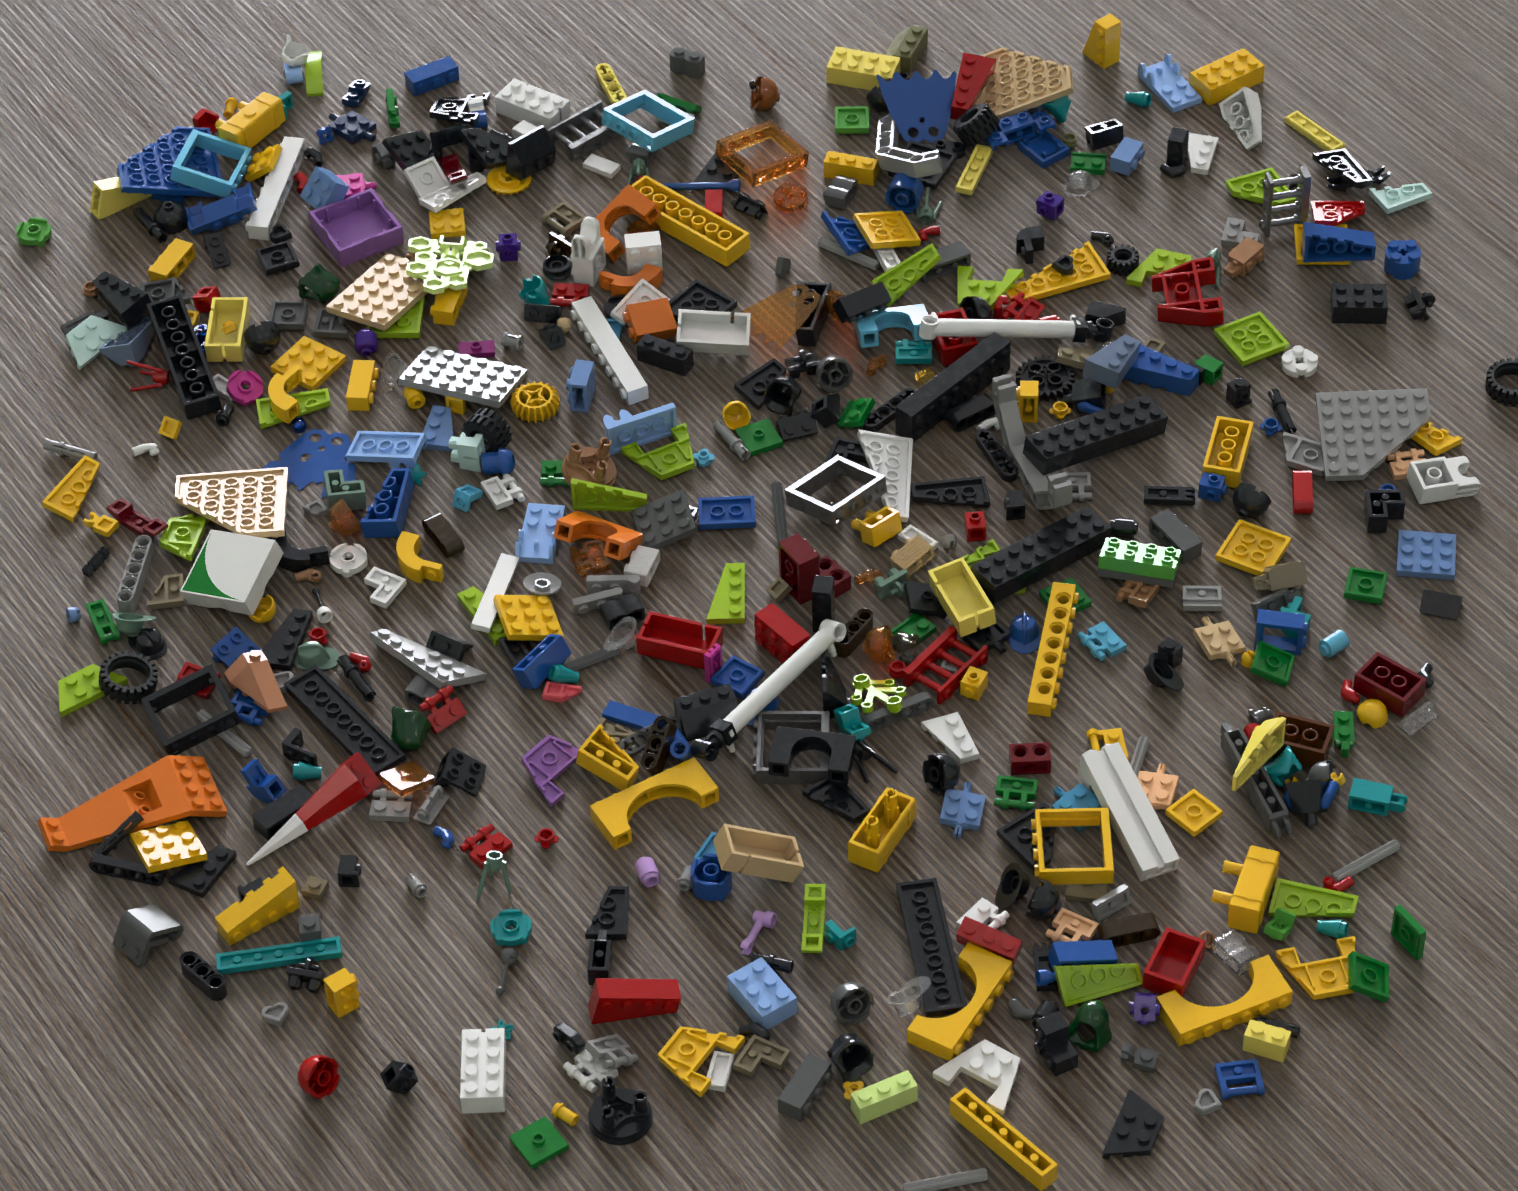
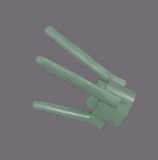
M637 158L632 162L627 185L631 184L634 174L636 176L645 174L650 177L649 169L646 168V162L643 159Z
M929 187L926 188L925 206L920 210L919 206L915 209L917 214L916 220H919L922 224H930L932 221H936V215L943 203L940 200L933 213L932 208L929 207Z
M1218 249L1210 250L1206 257L1213 258L1214 267H1216V287H1219L1221 254Z
M489 851L486 854V861L484 862L476 896L477 900H480L488 870L489 876L492 877L493 872H498L502 868L507 891L509 894L512 893L506 861L502 860L503 855L499 851Z

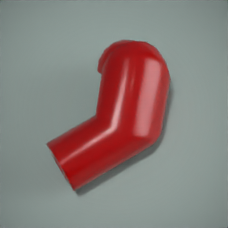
M297 172L293 179H297L296 183H300L296 191L301 194L308 179L304 173Z
M928 226L919 230L918 236L921 241H927L928 235H940V226Z
M999 295L993 308L994 319L1002 320L1003 305L1009 304L1007 295Z
M354 652L350 653L349 659L351 662L357 663L362 672H368L371 669L372 665L368 656Z
M1345 679L1342 684L1341 697L1348 702L1357 704L1361 697L1352 689L1353 682Z
M1328 876L1323 879V887L1343 892L1353 886L1354 881L1348 876L1340 882H1336L1332 877Z

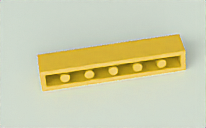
M966 1087L950 1098V1115L1037 1189L1043 1191L1057 1180L1058 1164Z

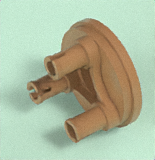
M602 437L597 449L582 447L579 443H573L569 454L565 456L561 466V472L565 481L570 486L571 478L613 486L617 477V470L614 461L609 456L612 441L608 440L607 437Z

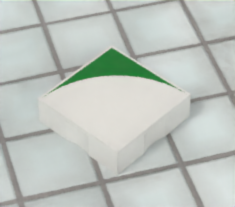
M211 529L180 593L187 603L191 605L223 608L230 612L254 615L264 594L265 587L274 574L284 552L276 540Z

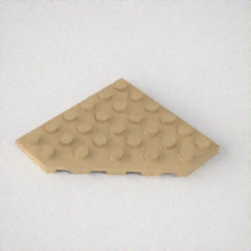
M1005 47L981 55L995 58L996 65L994 73L989 78L975 106L987 103L999 120L1074 93L1072 70L1067 65L1060 66L1057 62L1043 61L1040 57L1033 55L1029 57L1025 53L1016 50L1012 52Z
M288 467L177 475L175 502L236 534L260 538L285 536Z

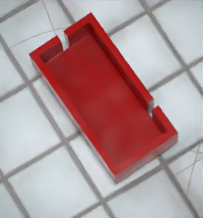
M649 611L644 621V626L641 627L636 637L637 654L705 669L704 654L706 652L709 653V649L713 648L715 643L722 647L723 628L706 624L705 639H703L702 623Z

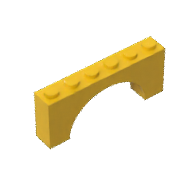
M695 757L590 805L591 819L613 849L616 850L632 842L629 821L633 814L646 803L664 797H680L693 801L703 809L719 801V788Z
M969 942L958 956V969L972 980L976 988L972 1000L962 1010L947 1017L927 1018L917 1015L907 1029L908 1043L947 1061L961 1054L965 1042L970 1041L976 1026L979 1027L985 1013L992 1009L996 997L1001 996L1005 984L1009 983L1014 975L1012 961Z
M1266 955L1250 961L1249 976L1252 986L1243 997L1233 1003L1216 1007L1201 1006L1185 1000L1176 990L1157 996L1156 1003L1160 1004L1159 1016L1178 1046L1191 1044L1195 1040L1210 1037L1216 1032L1228 1030L1242 1022L1247 1023L1250 1019L1258 1017L1259 1014L1265 1016L1271 1011L1279 1008L1283 1009L1292 1003L1293 991L1270 956Z

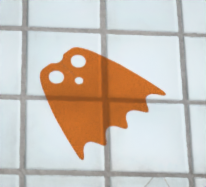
M797 284L779 291L739 313H751L750 326L755 327L752 336L761 333L765 334L766 338L763 344L777 341V351L807 320L818 305L821 296L817 292L808 291L806 285ZM795 289L802 290L798 296L791 295ZM814 297V301L811 304H804L806 298ZM792 302L796 303L794 306H790Z

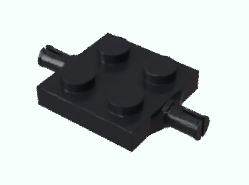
M996 619V624L981 630L978 627L976 632L962 638L977 652L986 645L988 650L995 648L1002 655L1007 651V648L1001 643L1010 639L1011 633Z

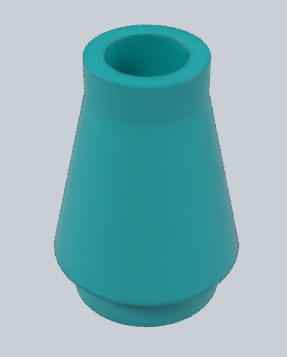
M1147 91L1127 92L1125 95V102L1145 108L1151 104L1152 96Z
M560 664L552 665L549 671V679L553 680L554 683L576 684L579 680V672H575Z
M303 762L294 763L292 779H297V781L321 779V767Z
M1343 919L1318 920L1316 931L1336 939L1345 938L1348 935L1349 924L1344 922Z

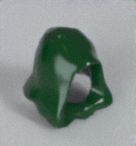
M316 263L311 271L298 281L300 298H312L322 303L337 295L340 288V280L321 264Z
M393 706L391 740L405 751H413L420 748L428 731L431 729V722L420 712L407 711Z
M1100 1000L1084 1003L1077 1010L1074 1019L1069 1023L1068 1040L1071 1044H1078L1082 1050L1098 1052L1112 1038V1032L1109 1027V1014ZM1080 1023L1088 1024L1094 1028L1096 1036L1093 1040L1084 1041L1079 1036L1078 1027Z

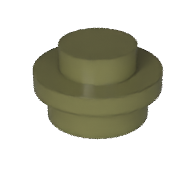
M1066 133L1063 135L1061 142L1071 149L1078 145V139L1075 134Z

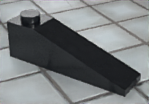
M827 651L821 654L823 711H830V718H835L833 710L850 704L851 701L850 698H846V689Z

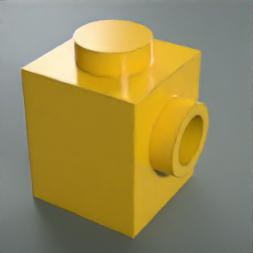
M970 666L960 681V695L978 701L988 686V672Z

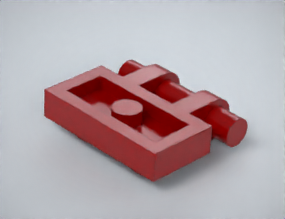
M554 283L550 305L560 306V308L572 306V302L589 296V284Z
M1019 292L1011 299L1010 305L1003 309L1001 319L1007 320L1009 317H1012L1013 320H1037L1045 306L1032 297L1028 301L1024 300L1025 294ZM1016 307H1021V310L1019 312L1015 309Z
M451 685L439 689L437 694L427 697L419 705L421 712L429 711L430 714L426 718L431 722V730L434 735L467 714L458 697L452 700L449 698V695L454 692ZM442 701L444 705L437 709L435 704Z
M492 824L481 827L477 834L473 837L469 836L459 846L462 852H466L468 849L471 850L468 853L469 859L481 869L484 868L486 854L489 851H499L503 855L513 847L512 841L499 831L494 835L490 834L495 830ZM482 839L485 841L481 845L477 844Z

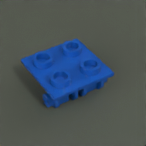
M236 626L210 649L213 653V661L215 663L223 662L228 668L242 653L261 650Z

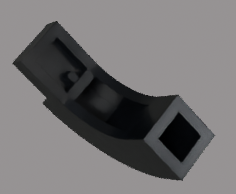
M286 531L285 536L278 538L267 537L268 539L276 540L284 552L278 566L287 571L298 573L311 567L330 564L327 546L309 549L295 548L287 541Z

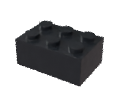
M1332 283L1330 295L1332 323L1386 324L1388 312L1386 284Z

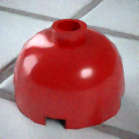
M324 1055L308 1057L303 1061L298 1070L297 1080L300 1088L304 1093L318 1099H322L325 1094L327 1096L331 1095L340 1079V1075L337 1074L339 1065L334 1059Z

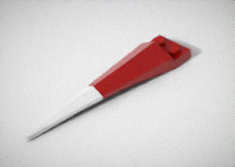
M356 752L344 761L246 865H251L365 798L379 787L382 782L362 755Z

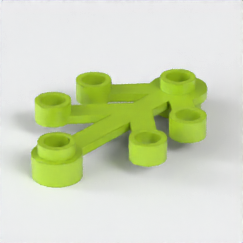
M859 674L854 677L852 685L855 692L851 696V704L855 706L861 705L863 713L874 711L873 701L875 697L885 703L891 713L901 711L903 707L902 698L906 696V688L904 686L896 687L893 679L871 680L867 674ZM867 691L866 699L863 702L862 693ZM886 694H895V696L889 697Z

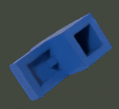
M253 759L240 771L249 784L246 786L249 792L265 803H272L287 791L277 775H268L258 759Z

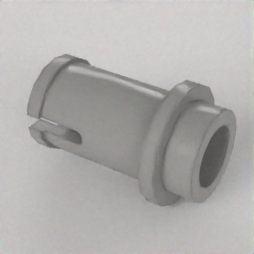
M690 865L684 867L682 876L677 880L678 889L684 892L692 888Z
M413 873L409 874L413 880L406 876L404 881L412 890V894L418 898L424 897L428 892L427 885L421 883Z

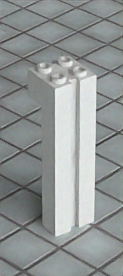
M1119 742L1106 744L1100 751L1096 749L1084 752L1081 755L1078 777L1083 786L1091 792L1093 789L1101 807L1109 809L1110 824L1140 882L1177 870L1180 858Z

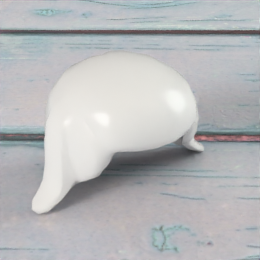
M287 34L286 44L281 53L282 61L291 67L304 65L310 55L308 49L300 43L293 42L290 35Z

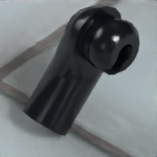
M755 1022L739 1027L740 1035L748 1036L755 1034L766 1040L771 1038L769 1030L760 1023Z

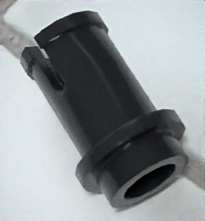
M224 404L223 409L216 416V423L219 426H226L230 423L234 407L230 404Z

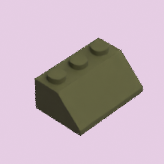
M911 25L895 36L885 55L901 58V72H907L908 74L912 72L928 45V28Z

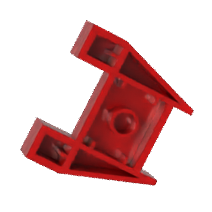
M1212 257L1193 259L1151 276L1152 293L1163 291L1165 304L1157 305V319L1159 322L1204 327L1224 324L1221 297L1202 299L1200 286L1215 284V267Z

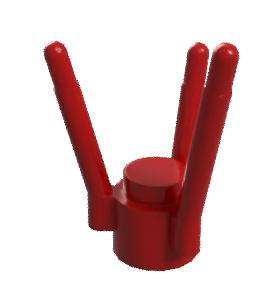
M129 360L126 361L127 364L151 370H140L139 373L153 376V382H156V384L130 388V391L162 388L163 385H168V370Z

